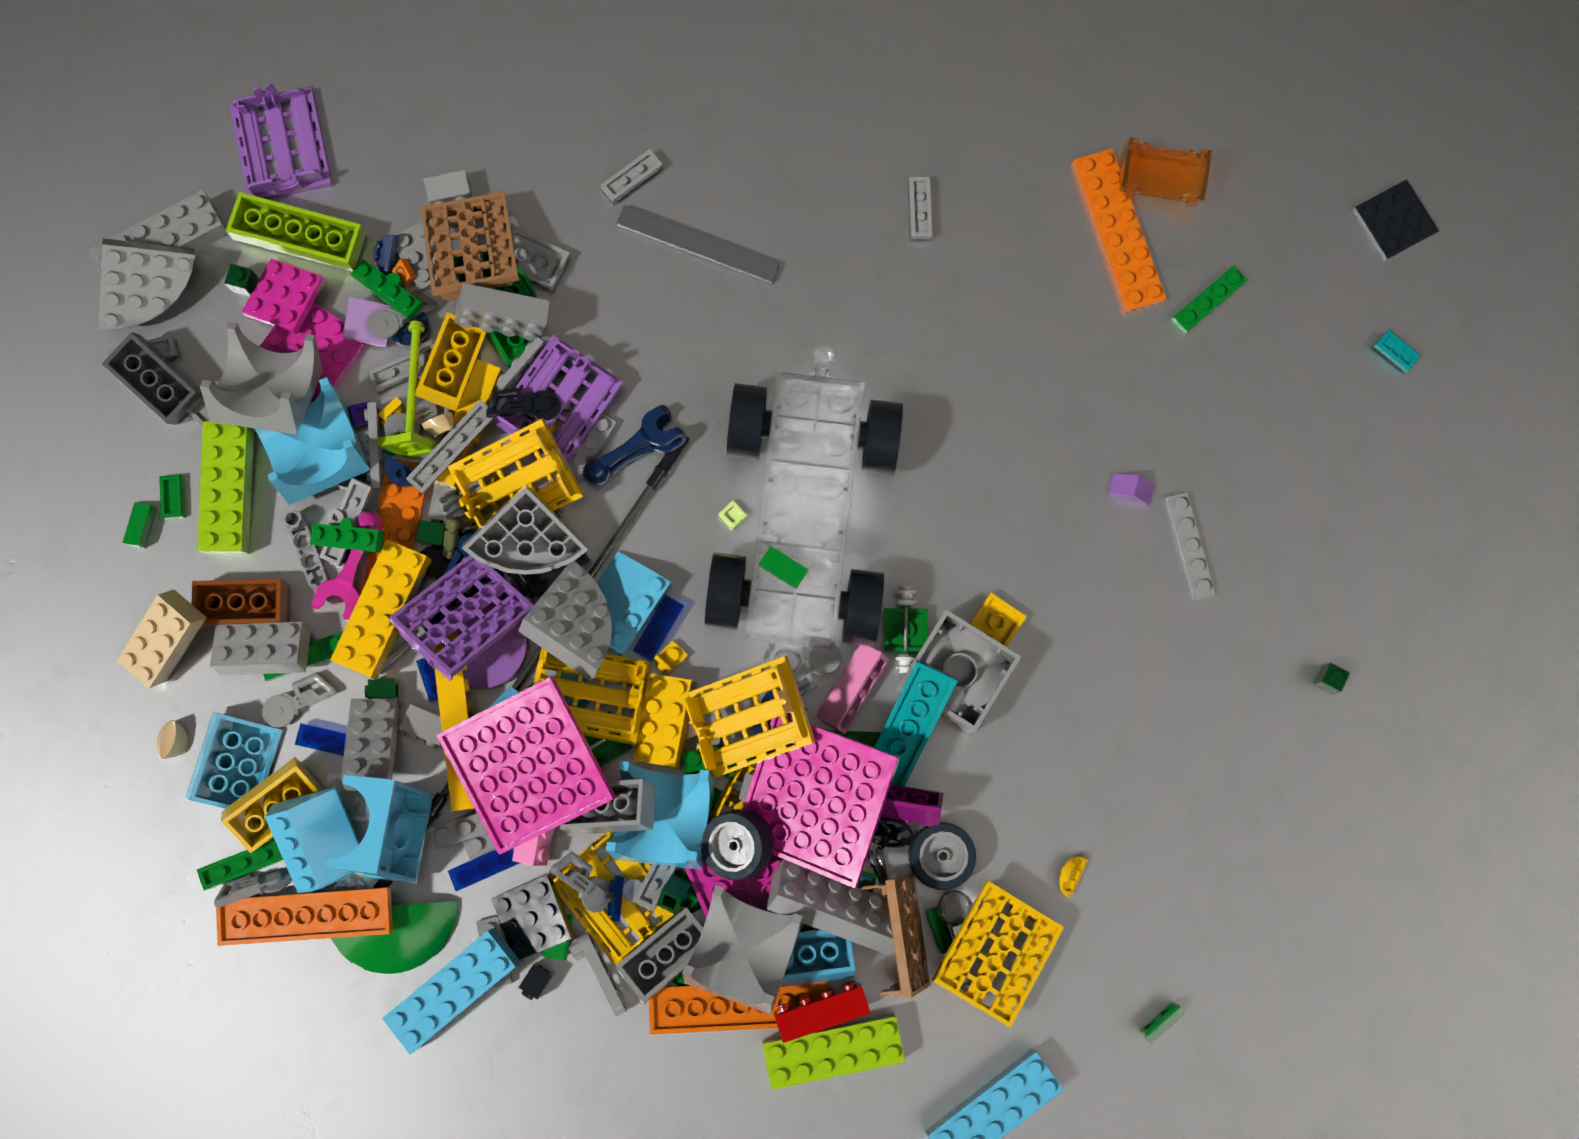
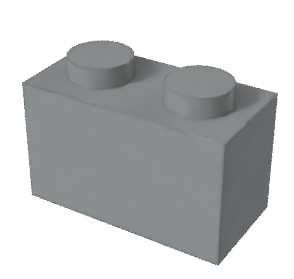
M465 170L423 178L430 205L472 197L469 179Z
M410 704L399 729L405 731L403 735L416 740L417 736L425 739L424 744L436 748L437 745L442 746L437 737V734L442 732L440 716Z

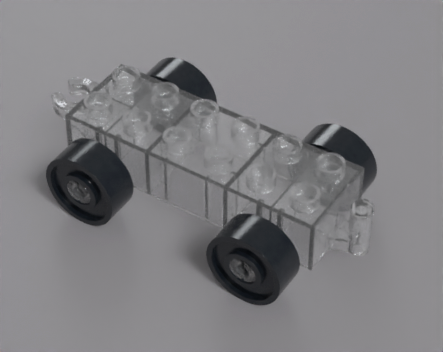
M825 345L819 346L814 350L812 371L809 375L777 372L773 410H766L767 387L734 384L726 456L759 460L762 438L769 439L752 580L745 579L746 556L713 552L705 608V627L738 630L741 608H747L745 639L770 642L764 656V664L777 659L783 653L793 654L797 659V667L793 671L796 683L802 682L808 674L811 665L808 652L809 647L833 649L838 619L844 620L842 643L876 646L883 602L884 573L851 569L847 591H841L857 449L863 450L862 473L894 476L903 418V403L870 399L867 421H860L865 382L834 379L831 374L834 352L829 346ZM770 546L809 570L797 589H794L758 566Z

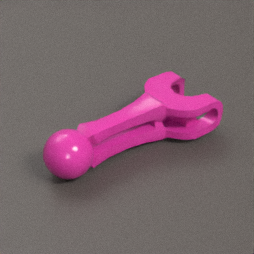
M373 511L361 512L355 519L358 528L382 531V519ZM351 550L349 558L338 576L326 580L318 586L311 604L312 608L320 609L328 597L332 595L339 596L345 602L343 618L349 621L360 597V593L354 583L357 567L364 551Z

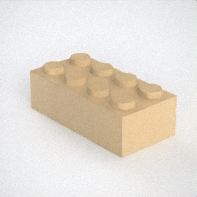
M174 589L158 594L117 661L147 688L150 689L166 682L207 617Z

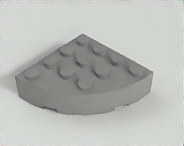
M103 238L98 329H120L136 326L164 312L178 299L187 285L193 269L195 249Z
M525 484L463 543L462 549L475 560L507 573L526 575L545 573L563 565L565 566L588 550V546Z
M573 561L567 565L523 618L518 631L592 682L606 657L611 642L612 624L610 610L605 596L596 581L582 566Z

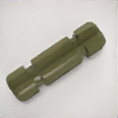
M454 517L446 520L447 529H445L443 542L445 548L442 549V556L447 559H451L456 550L454 547H456L458 530L456 529H459V520Z

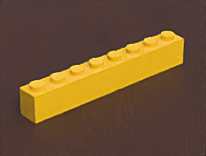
M458 630L449 635L447 639L451 642L459 636ZM441 642L432 650L438 653L446 645ZM467 666L454 675L451 681L435 668L442 732L468 719V714H472L471 700L466 701L465 693L470 692L468 678L464 679L463 670H467ZM445 753L451 812L473 809L474 806Z

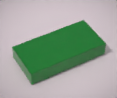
M183 475L159 476L161 519L185 518Z
M772 546L768 548L758 564L759 567L794 589L798 588L809 571Z

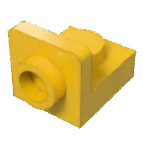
M397 397L378 414L382 419L380 424L383 427L386 419L391 414L397 412L404 413L406 406Z
M672 640L659 655L654 657L655 661H657L654 665L663 674L667 671L671 675L688 657V654Z

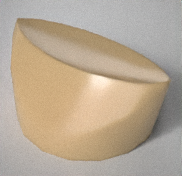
M448 412L422 423L425 432L436 440L453 429L454 417L452 412Z
M174 720L167 722L161 728L156 741L157 752L161 759L182 755L190 745L189 732Z

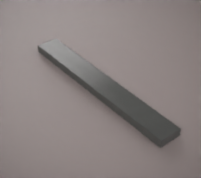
M626 205L623 206L616 223L621 228L772 284L779 267L778 262Z

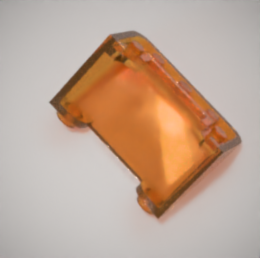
M1131 137L1125 142L1122 151L1120 191L1123 192L1124 196L1135 197L1136 195L1175 200L1185 202L1187 206H1197L1198 203L1205 200L1212 150L1201 149V153H1193V150L1190 149L1185 152L1148 146V143L1145 142L1140 145V139Z

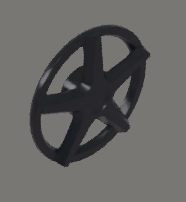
M880 818L878 823L880 831H876L874 836L882 837V841L873 838V843L880 845L883 849L885 847L910 846L914 837L910 826L894 818ZM884 821L895 822L902 826L897 828L893 824H885ZM906 830L910 833L908 839L898 835ZM895 840L900 843H889V841Z

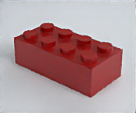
M854 980L841 984V989L834 991L833 987L820 991V996L812 998V995H807L799 998V1003L791 1005L790 1002L778 1005L777 1010L774 1011V1016L782 1042L786 1043L871 1014L861 984L859 982L856 983Z

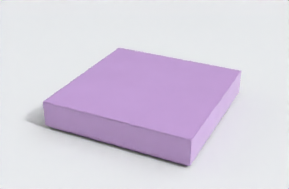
M349 297L342 338L385 348L388 338H377L372 335L368 330L367 321L375 311L385 310L386 307L392 309V307Z

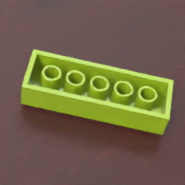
M242 192L238 193L226 228V232L233 240L352 272L356 267L367 234L361 224Z
M203 421L197 551L205 554H249L254 428Z
M895 1014L836 1025L786 1043L782 1042L781 1037L762 1040L771 1090L905 1063Z

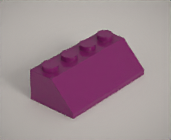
M891 784L880 818H895L904 823L920 822L922 825L929 827L939 825L944 792Z

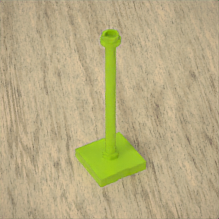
M411 321L408 326V330L412 332L405 433L377 439L378 447L405 458L429 454L439 444L414 433L420 333H423L425 329L420 321Z

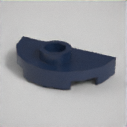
M388 234L381 241H378L374 248L373 259L376 261L379 271L386 276L392 273L400 235Z
M425 312L413 320L422 322L425 328L424 332L420 333V343L427 337L430 330L429 320ZM410 323L390 337L398 345L411 347L412 332L408 330Z
M387 456L385 472L388 478L400 487L408 488L413 486L406 478L414 469Z

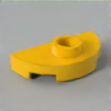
M1079 854L1075 855L1062 867L1059 885L1061 892L1065 896L1072 897L1089 860L1088 857Z

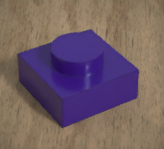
M367 402L347 407L354 428L368 425V421H365L364 409H367Z

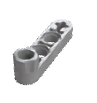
M290 509L285 512L282 521L288 529L308 585L312 589L317 590L319 585L314 584L316 576L312 572L309 574V572L316 571L317 575L324 579L321 583L329 580V576L322 558H319L320 552L318 547L310 545L312 531L307 518L302 513ZM297 517L298 522L296 524H292L294 522V518ZM302 536L309 537V544L305 547H300L298 544L299 538ZM314 555L317 562L314 566L308 567L305 561L308 556Z
M586 932L569 942V949L573 957L577 961L586 956L615 1016L626 1012V1006L591 935Z

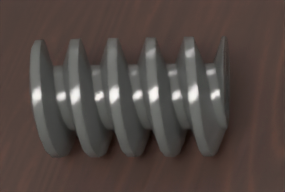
M458 488L443 494L439 498V502L443 504L442 510L447 512L445 515L446 519L454 517L459 520V529L456 530H458V536H462L467 532H475L479 529V526L472 525L475 519H469L466 516L465 512L468 510L465 509L467 508L465 505L461 507L459 499L463 497V494L459 495L461 491Z

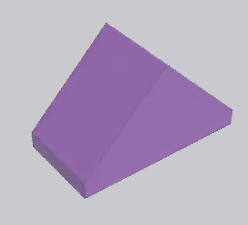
M1114 473L1108 494L1149 506L1155 486L1140 475Z

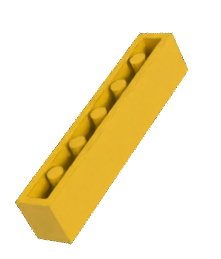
M480 360L476 361L454 415L453 428L479 400L488 406L492 392L498 390L496 384L498 378L503 374L501 368ZM479 434L453 463L471 455L475 446L480 444L482 434ZM473 459L465 462V465L472 462ZM448 468L435 481V483L452 489L459 488Z

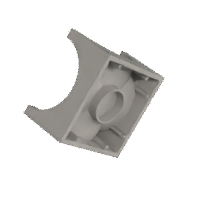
M229 322L226 328L228 353L222 378L216 387L209 380H202L200 385L210 421L297 435L323 371L316 336L306 334L304 347L296 352L277 353L254 344L242 333L238 323Z
M946 609L937 620L927 640L895 689L900 692L902 691L917 659L958 678L942 714L955 722L961 728V731L970 735L978 729L1022 656Z
M715 885L701 936L690 961L685 965L682 973L684 983L771 1015L802 927L803 916L796 913L793 915H780L761 910L736 899L727 893L723 887Z

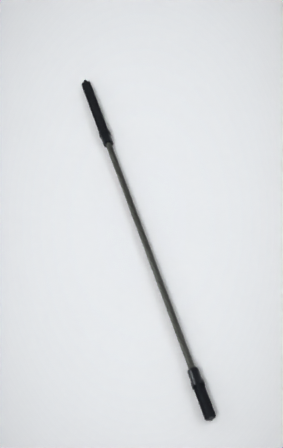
M688 436L682 446L671 453H665L658 465L655 466L645 483L646 488L588 572L592 578L600 570L653 490L656 491L663 479L667 477L669 470L689 442ZM539 646L512 685V688L517 691L520 689L538 662L542 647ZM448 782L440 793L437 792L432 799L427 830L435 818L437 819L440 815V811L448 801ZM378 879L373 888L390 887L393 881Z

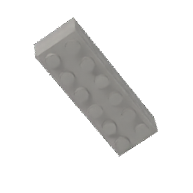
M202 189L109 239L195 249L196 252L228 235V233L226 232L227 227L212 200ZM102 242L88 249L100 273Z
M785 859L782 860L772 875L767 910L780 915L799 914L803 916L802 923L891 956L895 948L887 898L858 887H850Z

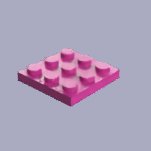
M270 258L242 313L247 317L297 334L326 279L322 275Z

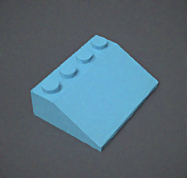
M618 551L597 584L604 594L610 610L612 631L609 648L620 656L626 657L667 595L672 584L656 572Z
M213 711L185 798L226 809L269 776L283 730Z
M336 787L271 806L265 815V819L298 894L319 890L355 873L325 868L327 858L342 857L353 851L360 844Z

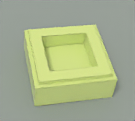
M733 500L718 513V516L733 531L748 517V514Z

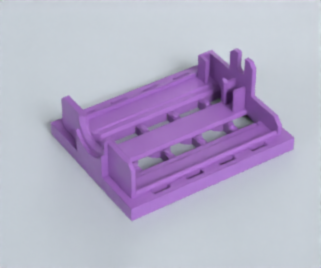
M266 84V91H262L259 86L254 87L252 91L255 95L235 99L233 104L229 105L247 194L270 200L333 186L314 92L311 87L278 93L274 85ZM289 100L291 111L283 112L281 102ZM262 106L266 116L259 118L257 107ZM293 117L295 130L286 131L284 120L285 118ZM268 122L270 135L263 137L260 124ZM297 136L299 149L290 150L288 138ZM272 142L273 155L266 156L264 143ZM301 155L303 168L294 170L292 157ZM276 161L277 174L270 175L268 162Z
M552 335L515 389H521L522 398H527L531 391L535 394L539 391H546L548 387L555 391L554 394L561 403V410L554 419L545 420L549 429L557 418L564 422L556 436L553 435L565 460L569 463L624 383L588 357ZM572 356L577 360H572L573 366L571 369H568L564 364ZM591 369L598 373L592 384L585 380ZM562 370L567 375L557 387L552 381L559 371ZM583 384L589 389L579 402L573 395L578 387ZM610 392L611 394L608 396V398L606 399V402H605L604 399L607 397V394ZM571 401L577 406L567 419L561 415V412L567 403ZM528 414L506 417L497 416L491 421L508 434L518 431L524 421L529 425L534 423L527 418ZM528 430L527 432H524V434H520V435L523 436V435L529 433L530 431ZM542 448L539 449L542 457L547 456L544 454Z
M469 555L392 614L389 620L399 630L400 635L411 645L414 652H419L433 669L436 668L451 681L454 675L519 624L534 605L492 567L475 560ZM483 578L489 584L483 585L479 580ZM475 585L479 592L472 597L466 598L463 593ZM456 598L462 602V605L454 611H449L445 608ZM494 602L497 606L486 615L481 612L487 605ZM441 611L445 618L438 624L432 625L428 620ZM477 615L480 619L467 628L464 624ZM424 625L428 632L419 638L413 632ZM458 628L463 632L452 642L447 639ZM443 642L446 647L435 653L432 649Z

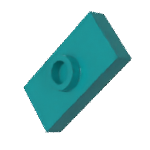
M1389 329L1373 346L1405 373L1421 357L1419 353Z

